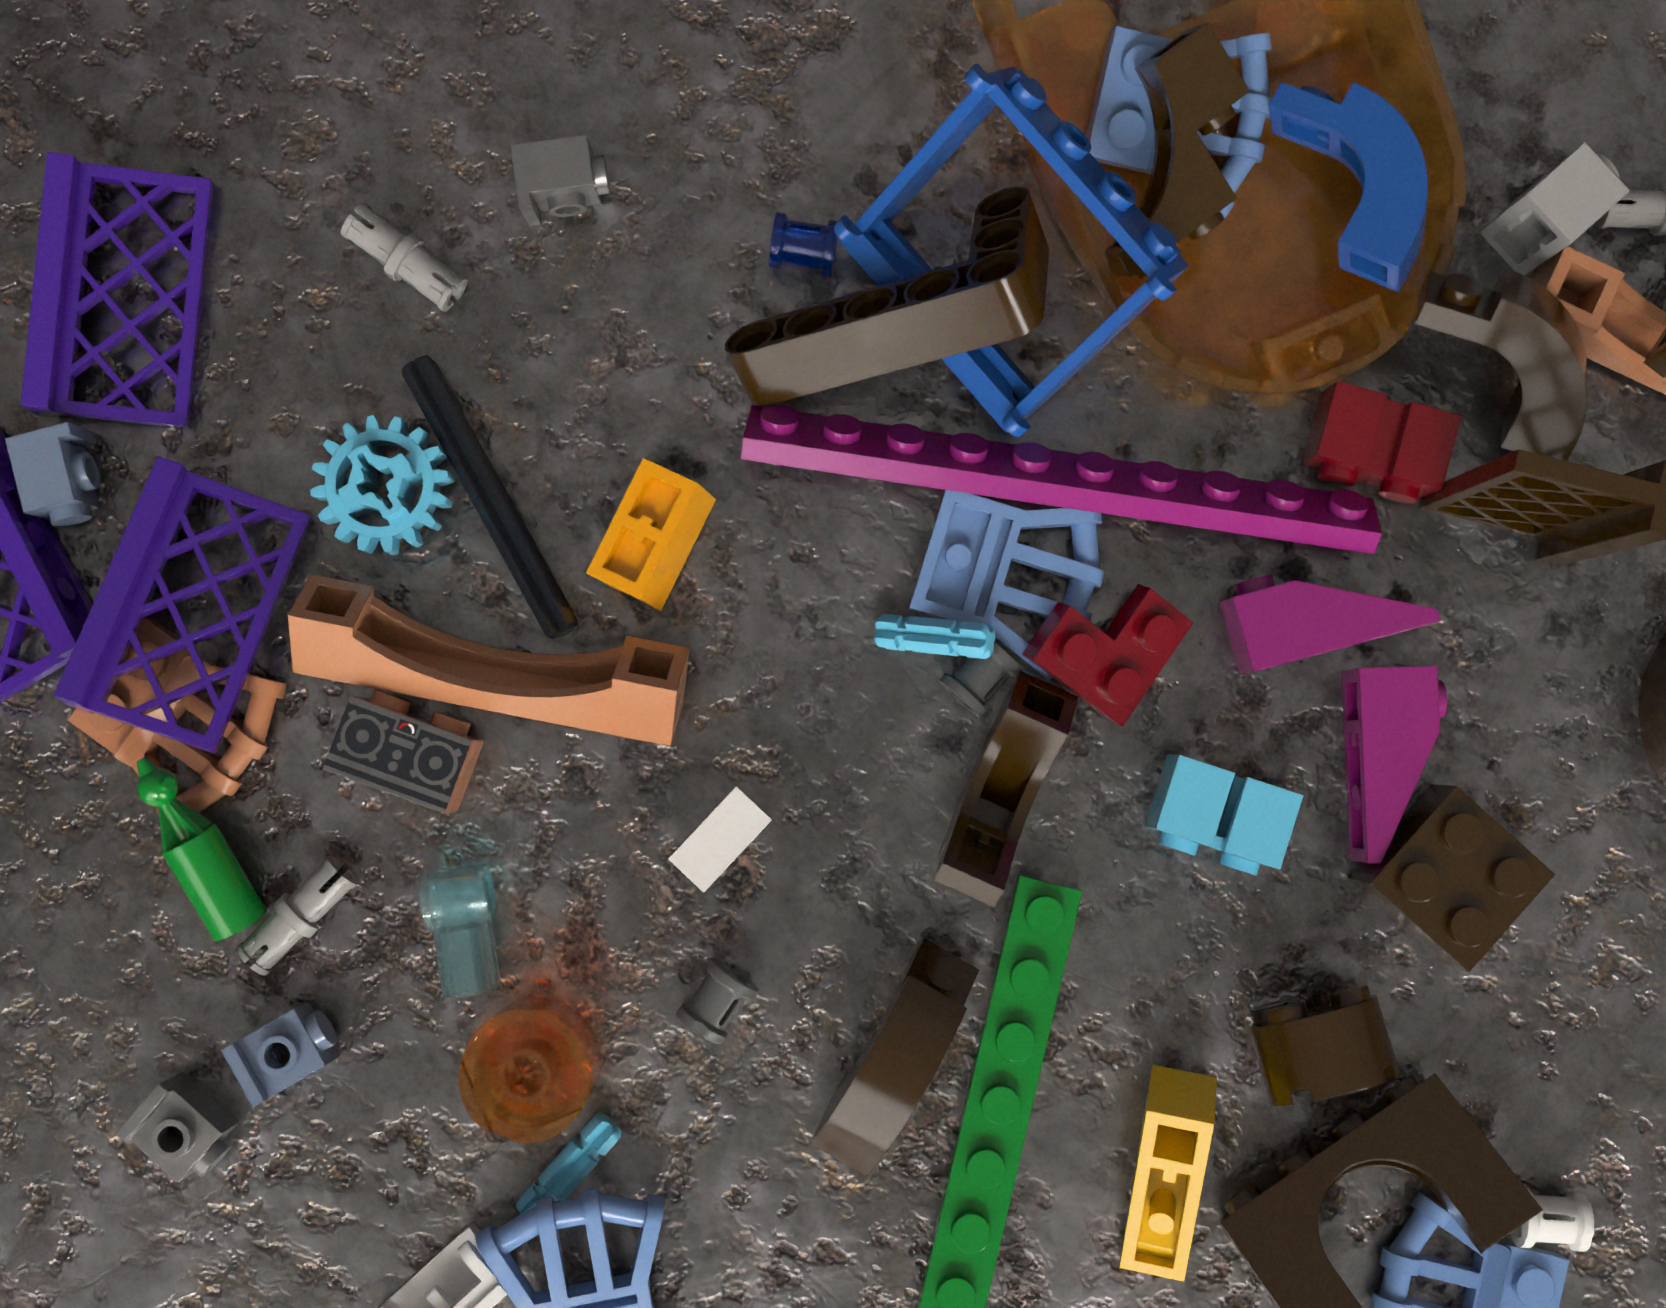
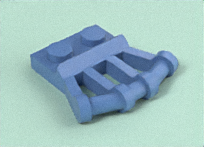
M1115 26L1109 31L1086 137L1092 146L1089 153L1097 162L1151 175L1155 154L1154 121L1148 96L1135 68L1172 41V39ZM1270 33L1254 34L1220 41L1230 59L1240 58L1242 79L1250 90L1249 93L1232 104L1236 113L1240 114L1235 138L1214 133L1202 136L1199 130L1196 131L1210 154L1228 158L1220 171L1234 193L1253 165L1261 163L1263 159L1265 145L1260 143L1265 119L1270 118L1269 103L1272 99L1266 52L1272 50ZM1234 202L1220 211L1224 219L1235 205Z
M945 490L908 610L937 619H949L956 622H982L991 625L995 629V641L1018 658L1030 671L1046 682H1049L1052 677L1022 655L1029 643L997 619L994 614L998 603L1047 618L1057 604V601L1005 586L1004 582L1009 565L1013 561L1070 580L1063 603L1070 605L1090 621L1092 614L1087 612L1091 595L1094 587H1101L1105 571L1100 569L1096 528V525L1102 523V513L1070 508L1026 511L974 494ZM1071 527L1074 560L1016 543L1020 530Z
M598 1187L582 1190L581 1198L554 1202L553 1196L536 1199L534 1207L499 1228L489 1225L477 1232L475 1240L483 1259L516 1308H654L649 1275L662 1224L665 1198L648 1194L644 1201L602 1194L599 1192ZM604 1222L640 1227L629 1274L613 1277ZM585 1224L595 1280L568 1285L558 1229ZM539 1235L549 1289L535 1292L510 1255V1252Z
M1418 1192L1410 1203L1415 1208L1414 1212L1392 1244L1384 1246L1382 1249L1379 1263L1385 1267L1381 1289L1373 1291L1369 1306L1370 1308H1450L1407 1297L1411 1276L1420 1275L1466 1287L1462 1308H1559L1569 1260L1557 1252L1536 1247L1520 1248L1515 1246L1512 1241L1501 1239L1480 1254L1452 1215L1424 1194ZM1439 1225L1473 1249L1474 1255L1471 1266L1420 1254V1251Z

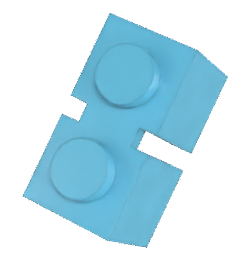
M1167 754L1145 823V827L1162 832L1158 844L1196 856L1198 846L1201 844L1223 852L1219 864L1255 876L1258 874L1260 864L1280 870L1304 795L1249 777L1243 779L1234 776V772L1182 755Z

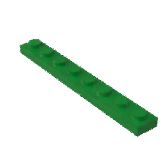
M1017 874L916 1308H986L1082 895V890Z

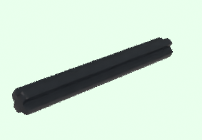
M428 355L410 361L402 368V376L544 634L553 639L571 631L577 625L575 614L436 362Z

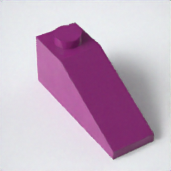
M1272 574L1234 584L1237 596L1219 602L1239 675L1264 670L1441 621L1438 609L1296 580L1275 586Z
M1437 666L1357 668L1341 671L1349 860L1368 864L1381 863L1440 733V718H1443L1446 714L1447 691L1444 682L1438 680Z

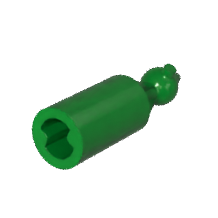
M147 757L136 761L140 777L137 783L138 795L147 805L158 807L163 847L161 854L213 940L220 941L228 938L260 919L267 912V909L215 822L209 821L176 798L179 785L177 778L171 771L158 768Z

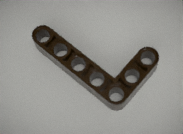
M1016 186L1004 188L987 196L978 204L975 210L969 258L967 261L755 321L735 331L727 339L725 351L750 401L754 405L759 406L771 405L1009 341L1034 330L1042 322L1045 312L1049 246L1029 189Z

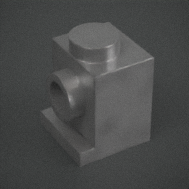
M587 135L510 145L518 207L529 226L542 224L540 212L549 211L550 215L556 217L579 215L587 210L586 206L601 204L600 195L611 193L605 155H594Z
M181 1072L159 1083L114 1134L123 1142L127 1140L133 1142L178 1183L193 1172L202 1178L211 1171L229 1151L230 1146L223 1140L239 1122L186 1074ZM169 1126H174L180 1129L183 1134L184 1141L180 1140L171 1130H169Z

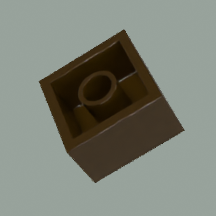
M1430 784L1402 816L1382 862L1371 864L1361 862L1348 879L1439 961L1470 972L1556 874L1459 787Z

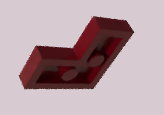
M1137 584L1105 633L1070 605L1057 602L1022 655L1073 694L1079 696L1081 700L1110 722L1123 727L1193 622L1153 589Z

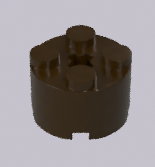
M1349 985L1313 993L1311 997L1314 1006L1306 1008L1305 1002L1288 1004V1001L1250 1010L1253 1024L1248 1026L1267 1096L1272 1106L1294 1105L1291 1094L1304 1090L1308 1091L1309 1096H1312L1314 1102L1372 1088L1386 1083L1385 1076L1398 1077L1401 1075L1377 995L1370 994L1368 985L1349 988Z

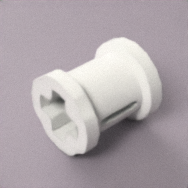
M1526 1188L1543 1211L1510 1233L1511 1240L1515 1246L1531 1248L1535 1242L1567 1244L1573 1251L1585 1252L1590 1249L1594 1235V1215L1591 1203L1584 1192L1568 1191L1564 1197L1533 1195L1530 1189ZM1543 1218H1551L1555 1220H1545Z

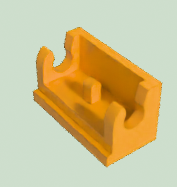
M643 458L586 574L662 611L716 499L699 483Z

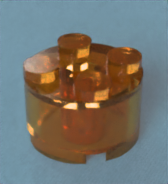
M528 998L514 1002L483 1023L470 1039L460 1063L458 1086L463 1104L471 1118L490 1133L493 1131L503 1137L512 1139L511 1141L525 1144L549 1139L565 1130L575 1120L594 1093L599 1083L601 1071L599 1043L586 1019L563 1000ZM526 1058L531 1063L539 1062L542 1065L544 1071L538 1078L534 1073L523 1075L520 1071L519 1066Z

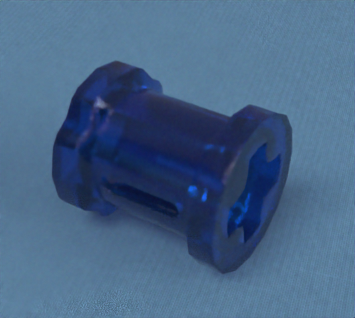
M776 212L770 245L769 267L780 269L782 264L818 269L822 277L831 278L838 236L834 232L833 227L838 220L830 219L827 225L789 220L786 213Z

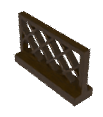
M1518 449L1444 481L1442 490L1422 498L1420 509L1541 538L1536 560L1561 566L1666 540V460L1622 475Z

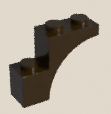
M1209 23L1186 29L1135 68L1150 102L1155 130L1153 169L1139 209L1151 223L1157 222L1166 227L1178 242L1187 235L1190 240H1195L1213 230L1224 220V216L1220 211L1237 199V196L1196 132L1199 130L1201 135L1205 136L1223 126L1236 115L1232 104L1250 92ZM1116 240L1100 253L1113 275L1132 277L1136 274L1139 279L1147 277L1144 271Z

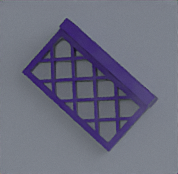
M47 152L21 406L37 416L64 419V416L189 429L214 189L211 179L79 162L74 155ZM96 182L124 185L137 201L106 223L93 208ZM135 187L153 190L142 196ZM172 191L196 194L194 216L173 232L152 208V206ZM146 211L165 233L166 237L136 258L116 233ZM93 217L101 228L90 235ZM192 234L191 250L189 252L181 241ZM110 238L131 263L100 285L87 270L88 254ZM176 246L189 262L188 277L165 293L145 268ZM140 273L161 298L130 320L109 295ZM87 280L95 290L84 297L85 281ZM186 294L183 314L175 302ZM104 300L124 323V326L94 347L80 331L81 319L83 314ZM169 307L183 323L182 339L160 355L139 329ZM133 334L154 360L124 382L103 356ZM80 342L88 353L77 360ZM180 356L177 375L168 364ZM95 362L101 366L118 386V388L96 404L73 401L75 377ZM163 369L177 385L174 412L147 409L132 391ZM124 397H127L136 408L114 405Z
M1 426L0 568L11 571L19 587L13 608L0 604V615L10 618L2 651L0 650V703L68 663L92 608V603L50 521L23 513L5 441L6 436ZM27 624L41 628L53 651L36 662L19 657ZM16 667L23 669L14 674Z
M157 456L53 696L68 706L91 714L96 713L216 754L311 523L310 515L186 471L183 464ZM199 492L223 501L231 521L195 535L187 514L196 493ZM233 505L252 512L238 517ZM267 518L291 525L283 547L259 557L256 556L244 530L245 527ZM183 526L188 538L175 543ZM237 531L250 561L214 575L201 546ZM194 549L207 579L171 593L162 575L168 559ZM276 562L268 581L263 567ZM256 571L265 590L259 605L233 616L220 585ZM158 585L163 597L150 602ZM212 589L226 619L190 634L176 604ZM165 608H169L182 638L146 653L137 635L142 619ZM252 620L244 639L238 626ZM231 629L240 647L235 664L209 675L195 644ZM131 645H133L138 657L124 662ZM187 648L201 679L165 694L151 663ZM143 667L157 697L132 709L107 702L117 678ZM228 679L221 698H219L214 685ZM206 689L216 709L206 734L203 735L180 727L170 704ZM162 708L168 722L147 716L146 714Z

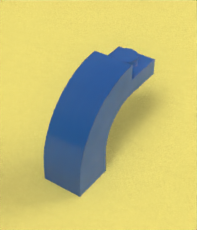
M1281 82L1269 103L1272 134L1337 159L1353 172L1363 190L1361 200L1338 241L1339 268L1399 292L1419 254L1426 224L1428 177L1423 152L1415 133L1395 107L1383 97L1355 82L1352 83L1341 104L1336 103L1328 93L1319 88L1303 86L1299 89Z

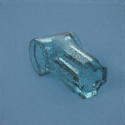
M484 863L422 873L419 880L420 907L427 929L433 930L443 998L468 997L498 990L501 987L492 926V921L495 920L497 913V900L494 880L489 865Z

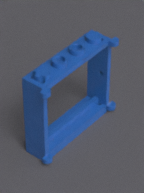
M977 63L965 74L966 82L973 89L855 224L847 215H844L834 225L833 229L841 239L839 242L877 286L932 271L931 267L896 229L892 221L996 105L1003 111L1149 277L1130 298L1036 387L998 344L942 358L945 364L1006 433L1009 432L1013 436L1020 437L1031 428L1026 419L1033 415L1156 298L1165 301L1177 291L1172 283L1190 266L1179 255L1181 250L1176 246L1178 240L1163 225L1157 222L1151 223L1134 204L1136 202V195L1130 185L1118 174L1111 171L1106 172L1089 153L1092 146L1086 135L1071 122L1061 121L1045 103L1047 94L1034 77H1027L1022 70H1016L1014 66L986 73Z

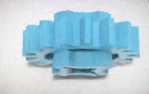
M375 415L367 416L366 431L362 433L351 424H344L342 427L347 441L340 446L333 441L326 440L323 446L332 455L329 464L320 462L313 463L312 470L325 477V484L310 489L311 496L321 501H327L329 504L317 515L320 521L329 525L341 522L337 527L334 537L348 544L358 535V550L369 554L373 553L378 541H380L384 552L390 555H398L400 539L402 538L417 548L422 546L423 541L419 530L425 525L439 531L442 525L433 516L436 507L452 508L453 501L440 494V487L455 482L453 474L436 468L447 457L444 450L438 446L424 450L431 436L420 427L408 435V423L396 416L390 422L388 430H385L382 421ZM392 445L404 448L410 453L407 455L400 453L393 458H387L376 447ZM352 464L348 484L344 486L347 471ZM375 468L392 478L386 483L387 490L389 491L387 496L391 503L374 493L380 488L379 481L377 480L379 475ZM423 484L419 502L413 508L412 505L417 487ZM374 512L381 513L384 519L388 520L390 525L383 527L368 526L361 523L357 517L361 515L367 517Z

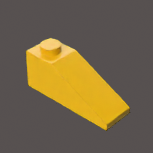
M1152 1065L1120 1268L1184 1282L1214 1128L1217 1077Z

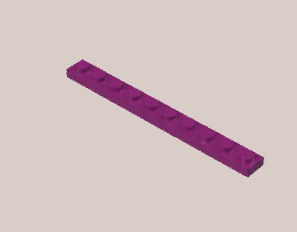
M751 405L743 435L741 459L1370 554H1375L1382 535L1374 499L1364 497L1355 491L1339 489L1333 492L1300 487L1286 480L1264 482L1238 478L1229 472L1219 470L1204 473L1177 469L1160 461L1137 463L1111 459L1109 456L1099 452L1077 454L1050 450L1041 444L1033 442H1023L1017 445L985 440L983 437L972 433L950 435L924 431L917 426L905 423L890 426L863 422L846 414L823 416L797 412L785 405H769L766 407Z

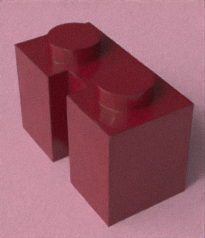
M1340 381L1335 382L1321 392L1301 465L1318 469L1317 477L1332 484L1355 486L1356 481H1361L1379 486L1378 494L1380 496L1397 502L1416 503L1418 498H1423L1443 489L1462 415L1415 402L1409 404L1399 403L1386 399L1387 394Z

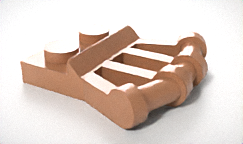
M147 617L142 619L137 631V635L146 653L180 639L157 621ZM131 645L124 662L138 657L133 645ZM187 648L151 663L165 694L201 679ZM199 652L209 675L225 669V667L216 665ZM143 667L117 678L107 702L132 709L157 697ZM248 674L242 688L251 692L244 721L241 724L231 716L223 735L231 745L219 761L202 749L96 713L91 714L76 708L67 721L112 752L117 760L134 768L138 776L139 772L136 761L147 757L158 768H162L154 753L159 746L167 750L201 775L202 781L179 795L177 793L176 795L177 799L199 813L225 795L234 796L243 783L239 777L253 758L260 760L269 748L266 737L277 698L284 699L287 683ZM228 679L219 682V684L226 685ZM198 692L170 704L177 721L187 709L207 725L210 724L216 710L213 703ZM162 708L146 714L147 716L168 722ZM155 807L156 812L159 816L158 807Z

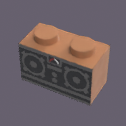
M374 689L371 699L350 696L323 770L443 814L458 812L484 740L468 735L471 723L438 711H434L431 721L408 713L411 701Z

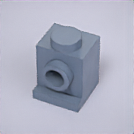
M65 422L5 438L23 513L50 520L52 526L74 525L92 518L90 510L100 508L95 489L99 488L101 484L97 464L91 454L85 451V448L97 445L93 432Z
M309 1001L221 1050L252 1107L257 1106L340 1057L334 1047L337 1043V1036L331 1022L321 1011L317 1010L314 1012ZM275 1043H282L289 1049L290 1059L287 1064L284 1063L274 1045Z

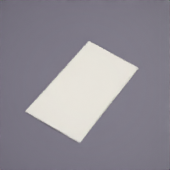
M736 786L668 860L704 893L772 819Z

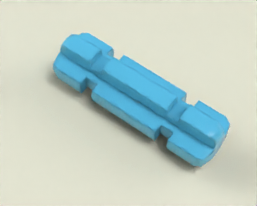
M882 614L875 622L876 631L873 636L874 642L878 647L890 650H911L920 653L949 656L960 655L969 658L987 659L993 654L996 633L994 627L982 622H956L949 619L915 616L902 617V615Z
M595 1113L579 1132L581 1137L575 1136L540 1174L538 1178L540 1183L533 1182L523 1193L516 1204L519 1213L522 1214L534 1207L536 1199L553 1196L554 1202H558V1200L565 1201L598 1164L600 1160L598 1155L605 1156L618 1142L622 1133L619 1126L604 1113Z

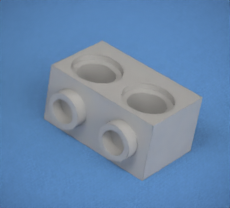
M1584 142L1533 183L1479 233L1515 272L1526 275L1573 243L1630 190L1619 179V174L1614 164L1602 154L1595 153Z

